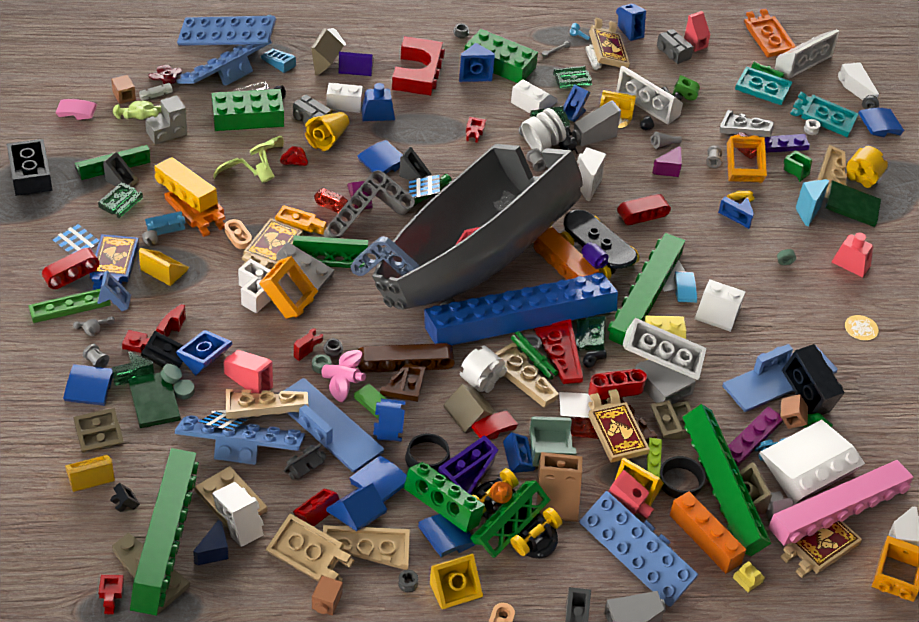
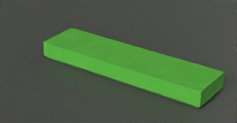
M100 289L31 304L28 307L33 323L110 306L111 303L110 300L98 304Z

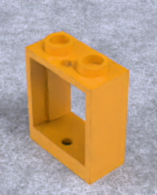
M741 135L730 136L727 142L728 181L763 183L767 176L765 137L757 135L742 137ZM734 148H756L758 169L735 168Z
M292 256L279 260L259 282L260 286L286 319L299 317L304 312L305 306L314 301L313 297L318 292ZM286 273L303 294L296 304L292 302L278 283Z
M887 536L881 550L871 587L914 602L919 592V546ZM890 557L917 567L913 584L882 574L886 558Z

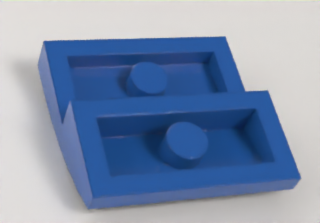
M869 108L858 112L871 135L885 137L887 133L901 136L904 132L891 109Z
M387 140L378 142L357 155L358 159L372 173L379 170L385 174L390 170L396 172L400 168V157L402 156Z
M73 364L64 392V401L105 406L108 389L111 388L114 369Z
M378 456L352 475L350 481L352 485L358 488L373 482L384 503L404 488L407 475L386 458Z
M440 514L418 522L419 529L441 558L454 551L461 553L475 546L470 539L472 535L469 531L464 532Z

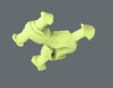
M135 101L128 108H120L118 104L113 108V114L118 119L121 118V115H124L126 119L135 118L143 120L153 116L155 118L161 113V106H154L149 101Z

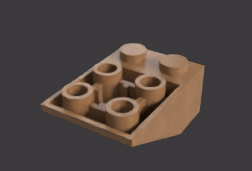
M541 452L538 467V484L551 499L540 511L542 515L550 507L559 514L562 520L578 522L583 456ZM538 493L536 505H538L542 501V498L538 495Z

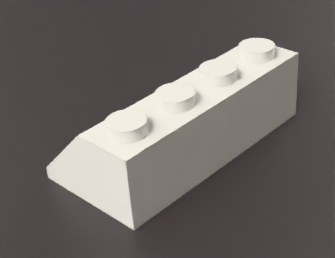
M839 30L820 34L780 54L776 58L775 70L784 72V76L790 79L832 57Z
M621 66L617 93L636 96V106L667 125L681 115L683 103L628 68Z
M637 318L633 320L626 331L623 341L625 350L696 380L700 378L706 353L705 347Z

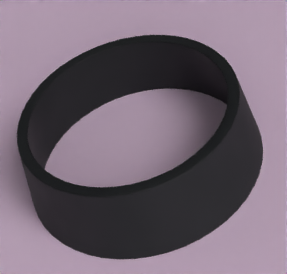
M431 433L420 434L410 441L405 455V461L409 468L420 463L412 457L410 449L424 442L435 443L447 452L442 461L436 464H428L435 471H438L441 465L450 460L449 446L442 437Z
M675 456L667 459L660 469V479L664 483L662 489L669 496L676 499L688 492L671 487L663 477L671 469L682 468L692 472L697 477L699 487L690 490L696 496L706 479L703 467L689 457Z

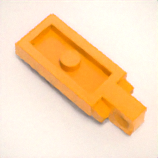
M285 205L282 206L275 216V220L304 231L324 235L327 223L316 218L315 214Z

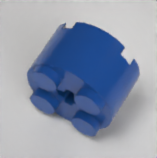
M381 398V402H376L375 415H379V422H374L373 435H376L378 440L402 441V437H398V433H403L405 410L401 409V405H405L406 401Z

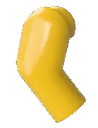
M750 190L736 191L727 195L728 198L734 201L748 198L749 202H752L755 199L754 193Z

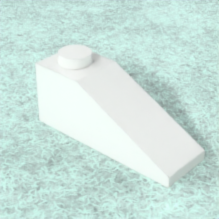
M861 63L842 64L838 78L846 89L862 100L868 95H874L878 98L879 93Z

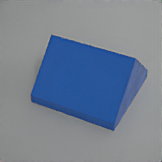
M477 43L461 53L459 82L492 81L495 54Z
M204 330L177 350L176 353L196 376L222 356L232 346V341Z
M372 482L326 508V511L355 531H358L385 514L387 508Z

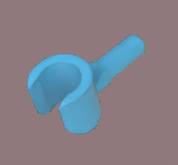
M577 23L572 24L570 34L572 36L579 35L589 41L590 37L580 31V25Z

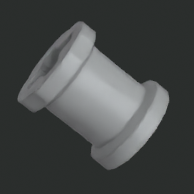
M712 145L707 150L706 164L711 168H718L722 163L720 158L722 156V148Z
M537 148L530 150L526 154V159L533 164L532 167L535 171H542L546 168V163L540 154V150Z
M96 344L87 346L83 351V357L93 363V367L104 368L109 362V356L102 353Z

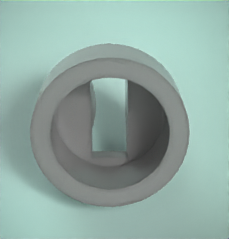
M149 230L142 234L146 245L152 246V243L157 244L158 235L155 230Z
M91 319L83 324V329L87 335L95 336V333L100 332V325L96 319Z

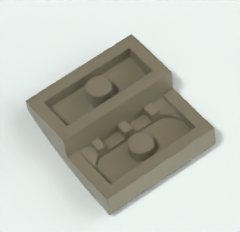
M670 400L650 405L663 438H691L684 428L685 422L682 418L692 411L688 401L671 404Z
M115 408L73 417L82 453L124 443Z

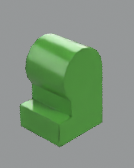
M680 75L672 94L675 95L676 92L681 93L685 99L692 101L697 98L700 86L697 82Z

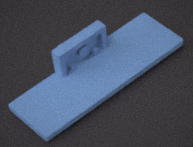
M275 16L186 17L177 43L178 45L269 44L276 18Z
M269 44L235 46L233 51L220 54V58L208 60V64L195 67L191 73H183L176 82L177 84H194L218 71L223 85H229L253 72L247 56Z
M787 344L777 347L768 353L760 354L756 359L754 370L723 382V388L744 412L793 392V388L782 372L783 367L793 354V348ZM822 353L824 360L826 361L827 365L832 369L833 374L837 373L838 369Z
M305 378L284 390L308 392L309 407L305 404L299 408V412H289L288 414L353 473L384 452V448Z
M192 415L184 417L175 429V434L215 439L214 459L253 465L257 463L258 445L299 451L305 438V433H300L299 430L290 429L284 431L278 427L262 428L257 424L239 425L230 431L198 423L202 419Z
M605 491L579 521L583 527L653 592L658 591L660 599H663L669 607L678 600L698 577V573L669 546L671 542L664 535H656L653 532L656 528L647 520L643 523L608 491Z

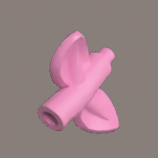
M360 350L344 353L339 359V365L326 364L322 368V377L331 379L329 390L332 396L339 402L343 403L347 398L350 382L358 383L366 379L365 373L355 369L362 359L363 353Z

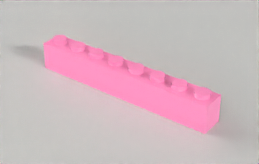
M895 460L775 513L768 528L783 546L791 542L796 543L802 537L812 536L822 528L827 529L835 522H842L853 514H860L868 507H875L879 502L889 501L899 493H906L910 489L913 476L898 460Z

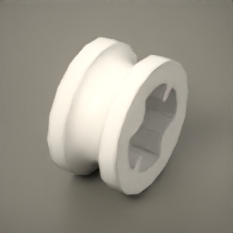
M808 119L805 122L804 131L809 135L818 134L820 122L815 119Z

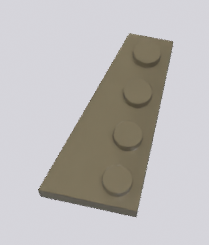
M127 533L112 545V550L124 568L131 574L134 581L144 545L130 533ZM174 569L171 575H169L171 580L169 588L165 593L164 607H159L158 614L190 587V582Z

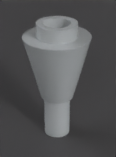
M654 132L651 136V144L655 149L672 143L682 142L681 136H670L660 132Z

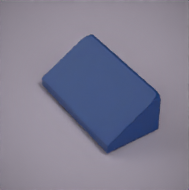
M511 432L503 440L509 470L513 473L534 471L535 466L532 465L528 438Z

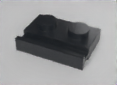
M154 331L140 356L162 368L166 364H172L180 368L183 361L176 351L184 345Z

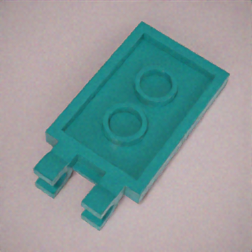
M800 92L799 99L795 101L790 115H802L801 118L804 120L815 119L820 122L821 127L848 138L858 113L813 94L809 97L805 93Z

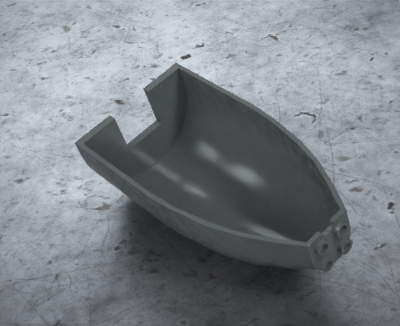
M494 144L431 199L393 240L420 267L401 276L385 260L379 262L372 277L376 288L384 297L383 302L388 307L394 306L397 309L404 310L444 301L473 289L518 258L579 201L582 195L580 188L583 186V181L572 150L545 148L541 151L548 170L540 177L533 176L520 146ZM480 227L456 244L464 230ZM393 256L395 261L402 262L399 256Z

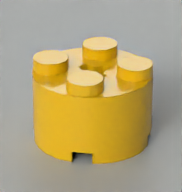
M866 146L865 148H859L847 163V177L850 180L861 183L865 188H870L887 170L888 162L883 159L882 152L874 147Z

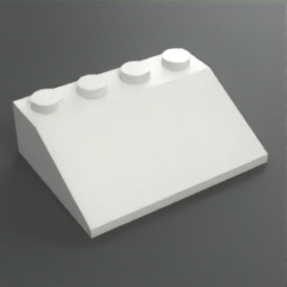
M823 420L759 453L787 497L792 499L793 505L854 473L865 464L855 447Z

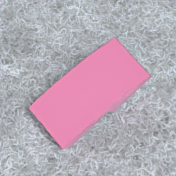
M63 99L60 100L56 114L59 117L74 115L77 120L90 119L94 115L97 104L85 100Z

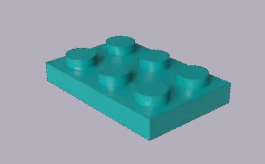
M746 66L736 83L735 90L782 105L793 82Z

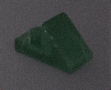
M128 352V364L111 367L114 385L129 383L128 378L153 374V362Z

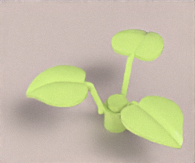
M277 136L250 150L251 155L259 152L262 161L256 165V170L244 159L235 158L221 164L214 172V179L223 170L243 163L253 172L254 176H259L262 183L272 180L275 176L269 166L265 150L273 147H283V137Z

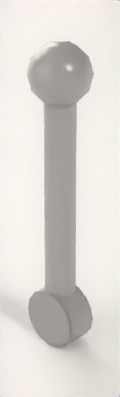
M565 41L563 45L549 51H543L542 56L548 57L550 53L564 47L568 48L570 43Z
M114 317L97 320L99 324L107 323L112 325L115 323ZM76 321L73 323V327L75 329H78L81 326H83L85 322L80 323Z

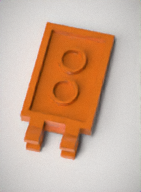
M766 8L760 9L762 16H759L758 19L755 18L752 11L746 13L748 19H744V23L767 58L778 56L796 47L776 17H770Z
M172 191L164 194L165 200L176 212H182L185 221L192 228L197 226L203 237L210 235V231L207 229L210 222L214 221L219 230L225 228V223L223 222L226 219L224 209L218 203L200 213L187 202L181 200Z

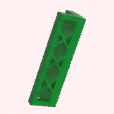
M148 145L117 152L129 168L151 163ZM114 153L76 162L75 168L81 180L104 175L103 162Z
M294 235L293 245L315 259L319 255L326 257L323 260H317L329 267L351 268L353 259L368 248V240ZM343 257L344 259L342 261H336L334 258ZM363 262V263H362L360 266H358V267H359V268H360V267H363V266L365 265V263Z
M525 481L512 494L511 499L504 503L470 539L475 545H482L490 556L495 558L510 543V539L518 535L551 499L537 481ZM537 492L542 501L538 505H532V496ZM521 507H527L526 517L523 520L518 519V510ZM507 521L513 522V529L510 534H504V525ZM493 536H499L498 546L493 549L488 541Z

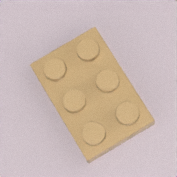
M231 466L195 486V492L227 528V520L216 510L212 493L233 482H236L241 488L244 487L251 497L256 498L259 503L258 514L260 516L267 512V506Z

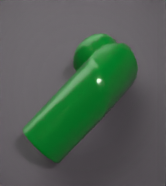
M815 413L808 414L807 425L803 427L807 428L820 420H823L830 427L833 424L821 414Z

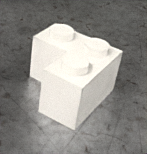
M249 259L238 269L239 286L242 287L241 305L258 313L271 301L259 284L270 269Z
M233 482L212 493L216 510L227 520L231 538L241 547L264 535L262 530L263 520L258 514L259 503L255 497H251L244 487L241 488L236 482Z

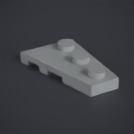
M727 110L720 125V133L728 135L741 134L744 136L770 137L774 129V122L757 117L753 119L746 118V115L742 113L738 116L733 114L731 110Z

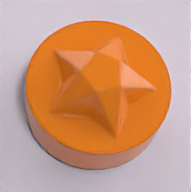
M502 481L494 483L490 489L491 498L498 503L508 502L513 494L511 486Z

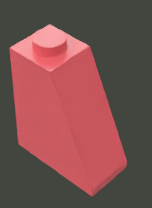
M237 350L232 355H228L224 360V374L244 389L251 390V393H262L263 390H271L273 388V369L270 359Z

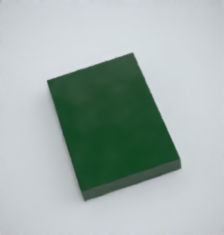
M832 180L829 186L825 209L875 227L878 221L881 199Z
M161 372L128 378L140 428L181 420L172 384L163 380Z

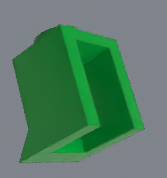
M795 150L785 157L783 170L796 176L799 182H801L810 175L812 159Z

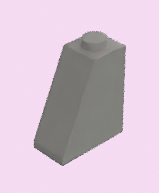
M612 100L575 122L572 135L579 145L584 146L617 137L621 115L620 108Z
M649 359L639 362L635 366V369H641L647 374L644 391L655 403L670 400L671 404H674L693 394L696 381L689 376Z
M658 591L609 599L606 602L604 613L607 622H661L666 606L664 600L660 599Z

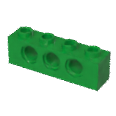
M424 462L408 469L404 485L406 491L464 532H468L480 525L485 504Z

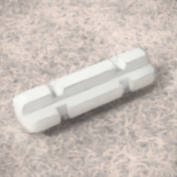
M590 44L586 46L585 50L594 70H598L602 65L598 63L594 47Z
M167 83L163 84V86L159 85L149 88L148 91L146 89L139 91V96L144 101L148 100L149 97L155 98L164 95V93H172L173 89L171 84Z

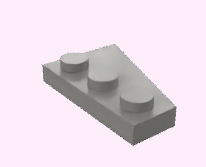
M289 242L277 253L276 258L278 261L292 256L318 292L334 274V269Z

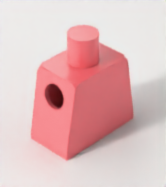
M856 233L855 236L849 235L836 253L832 263L863 278L871 266L873 245L865 241L866 236L863 233Z
M623 470L613 482L608 492L633 515L639 513L648 519L654 511V508L645 503L649 491Z

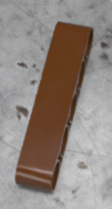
M447 343L363 346L358 349L363 353L358 368L366 373L397 372L405 364L425 367V370H446L452 368L455 364L453 347Z

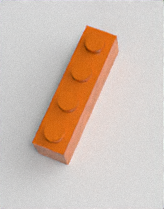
M553 227L549 228L534 242L533 248L566 280L599 273V270L595 269L584 259L583 255Z
M690 491L673 500L669 516L725 574L742 564L746 548Z

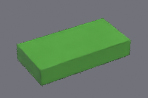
M369 383L354 393V398L379 419V415H375L376 402H381V398H387Z

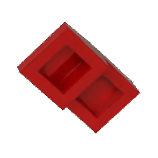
M181 304L171 310L159 323L156 331L169 337L172 330L179 332L186 319L185 305Z
M502 411L482 418L473 423L471 428L479 438L485 435L491 440L498 438L500 432L515 430L518 423L508 411Z

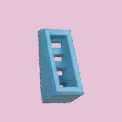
M273 48L261 55V59L283 73L296 66L295 56Z

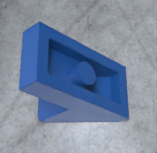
M574 84L559 115L575 122L586 111L583 106L591 92Z
M726 196L721 200L718 213L748 229L751 227L754 212L748 198L741 204Z

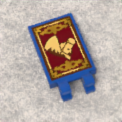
M101 234L95 253L100 264L95 271L89 273L90 279L94 282L93 290L101 289L104 272L106 271L121 285L122 282L129 281L139 246V238Z

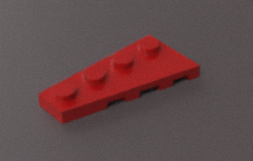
M571 319L533 328L536 335L541 339L542 346L552 365L558 371V376L562 383H583Z

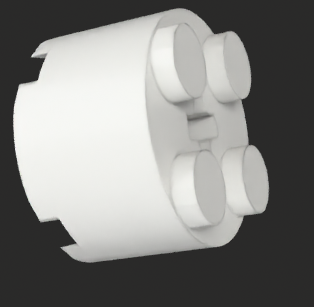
M483 345L481 346L483 349L479 351L474 349L462 363L464 370L463 373L460 371V376L477 391L489 393L494 388L496 381L505 375L507 368L503 359Z

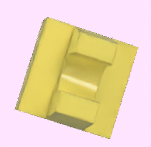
M749 561L742 565L733 576L747 592L763 583L765 579L761 572Z

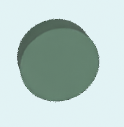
M785 249L777 254L778 263L780 265L792 264L796 260L794 250Z
M324 354L316 355L312 359V369L319 374H322L324 365H332L331 358Z
M166 364L160 373L163 380L171 384L177 383L182 377L181 370L172 364Z
M183 379L175 383L174 394L177 398L189 399L194 395V384L190 380Z

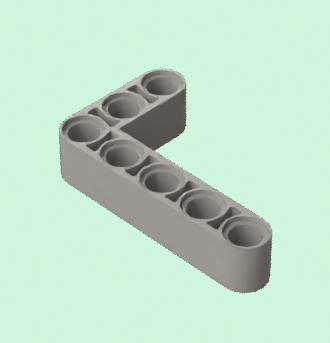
M379 170L374 171L330 222L324 231V237L340 238L374 196H377L399 215H406L414 206L415 200L412 195L385 173ZM373 179H376L379 184L375 183ZM362 191L367 192L369 196L364 195ZM401 202L406 203L407 207L403 206ZM352 204L357 205L358 209L354 208ZM341 217L347 218L348 222L344 221ZM330 229H334L337 234H333Z

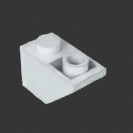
M917 507L910 508L894 521L889 532L890 537L919 546V516Z

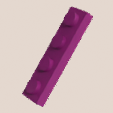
M767 407L728 445L737 467L783 422L780 417L781 415L770 407Z

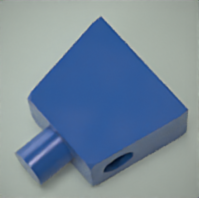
M632 3L620 6L616 10L619 29L630 41L644 38L646 10Z
M376 83L374 89H367L365 91L361 107L363 121L395 120L391 91L388 88L384 89V84Z

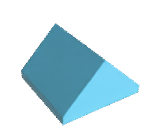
M827 179L803 182L796 210L806 226L810 225L822 206L829 184Z

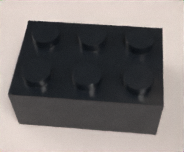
M44 139L8 143L7 149L15 196L53 191Z
M815 344L795 350L782 369L796 395L800 394L807 404L808 414L819 413L823 415L831 412L845 393L842 385L835 378L832 369L827 365L822 353Z

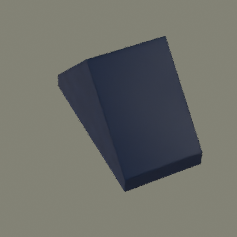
M217 520L194 549V564L203 565L229 559L228 545L221 521Z

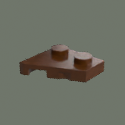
M405 364L400 369V372L390 379L389 384L381 387L380 393L386 397L418 402L425 367Z

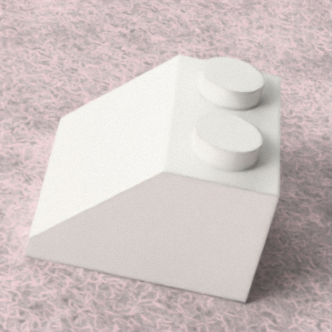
M521 80L512 89L511 103L535 117L538 113L552 107L558 101L554 96L525 80Z
M329 83L327 107L336 111L360 113L364 87Z
M586 147L583 154H579L577 163L579 164L578 167L583 181L580 191L585 199L590 201L602 180L606 154Z
M709 280L695 320L731 332L742 306L745 291Z

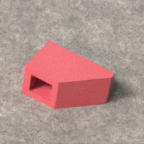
M702 11L689 15L684 39L693 45L695 52L707 48L710 39V32Z

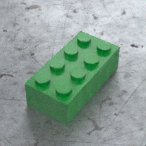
M480 29L465 45L464 51L475 43L492 51L495 54L493 73L516 83L525 80L537 65L538 51L490 33L487 30Z
M281 89L211 93L215 131L284 127Z

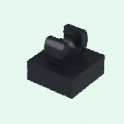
M118 483L113 488L116 494L111 497L110 501L114 504L120 501L115 507L117 511L123 512L127 507L134 510L140 505L130 488L121 483Z

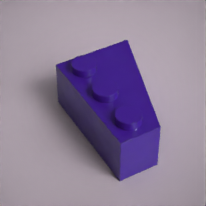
M484 435L441 465L437 472L472 495L494 463L498 449Z

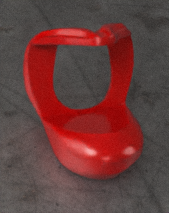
M292 146L281 156L280 163L283 165L307 166L308 159L303 148Z

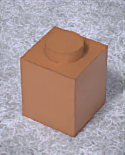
M128 75L111 79L112 90L119 104L136 100L135 86Z
M800 394L783 398L781 401L780 417L788 429L807 425L808 406Z
M322 575L312 595V609L318 613L333 616L342 596L343 582Z

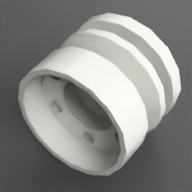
M550 108L538 113L536 117H531L522 122V132L531 149L537 148L541 152L545 148H551V145H557L566 139V131L561 119Z

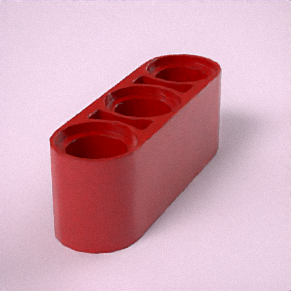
M662 194L626 201L617 208V212L626 225L662 218L671 211V207Z
M83 248L45 267L42 271V277L51 289L56 290L95 271L99 267L100 262L90 248Z
M641 369L594 374L590 380L588 394L590 396L591 394L598 393L601 400L610 398L609 390L617 389L619 397L640 395L644 391L647 374Z

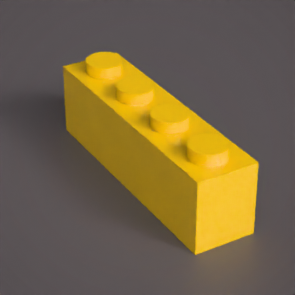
M173 157L154 166L156 181L200 213L218 203L216 188Z

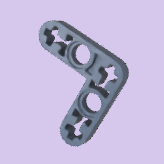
M383 236L379 237L354 259L351 264V271L357 276H363L379 262L385 260L403 276L420 266L391 239ZM367 254H374L376 259H370ZM393 256H399L402 262L395 261ZM364 262L365 265L359 268L358 266Z

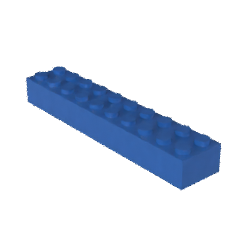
M594 273L593 275L583 277L578 276L573 279L559 280L554 283H544L539 286L524 287L519 290L505 291L504 293L490 294L485 297L470 298L465 301L424 309L425 329L434 344L447 343L452 346L552 325L563 320H575L617 311L618 291L603 273Z

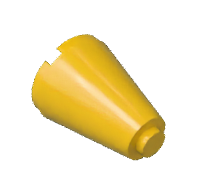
M343 112L311 118L305 124V137L308 143L315 149H322L321 151L330 149L349 126V118Z

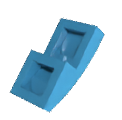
M675 271L674 280L678 302L697 303L694 273Z

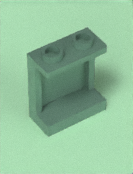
M531 417L529 436L533 466L539 467L541 452L576 456V448L572 446L571 418Z

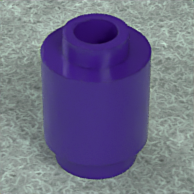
M589 242L582 248L583 258L595 269L604 268L607 265L609 256L597 244Z

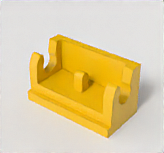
M603 90L600 107L613 100L621 110L620 118L632 120L636 96Z

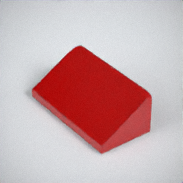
M324 488L296 508L293 513L299 519L314 527L330 515L326 508L340 499L337 492Z

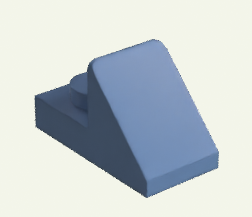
M108 271L104 272L98 304L111 300L121 311L127 310L131 294Z

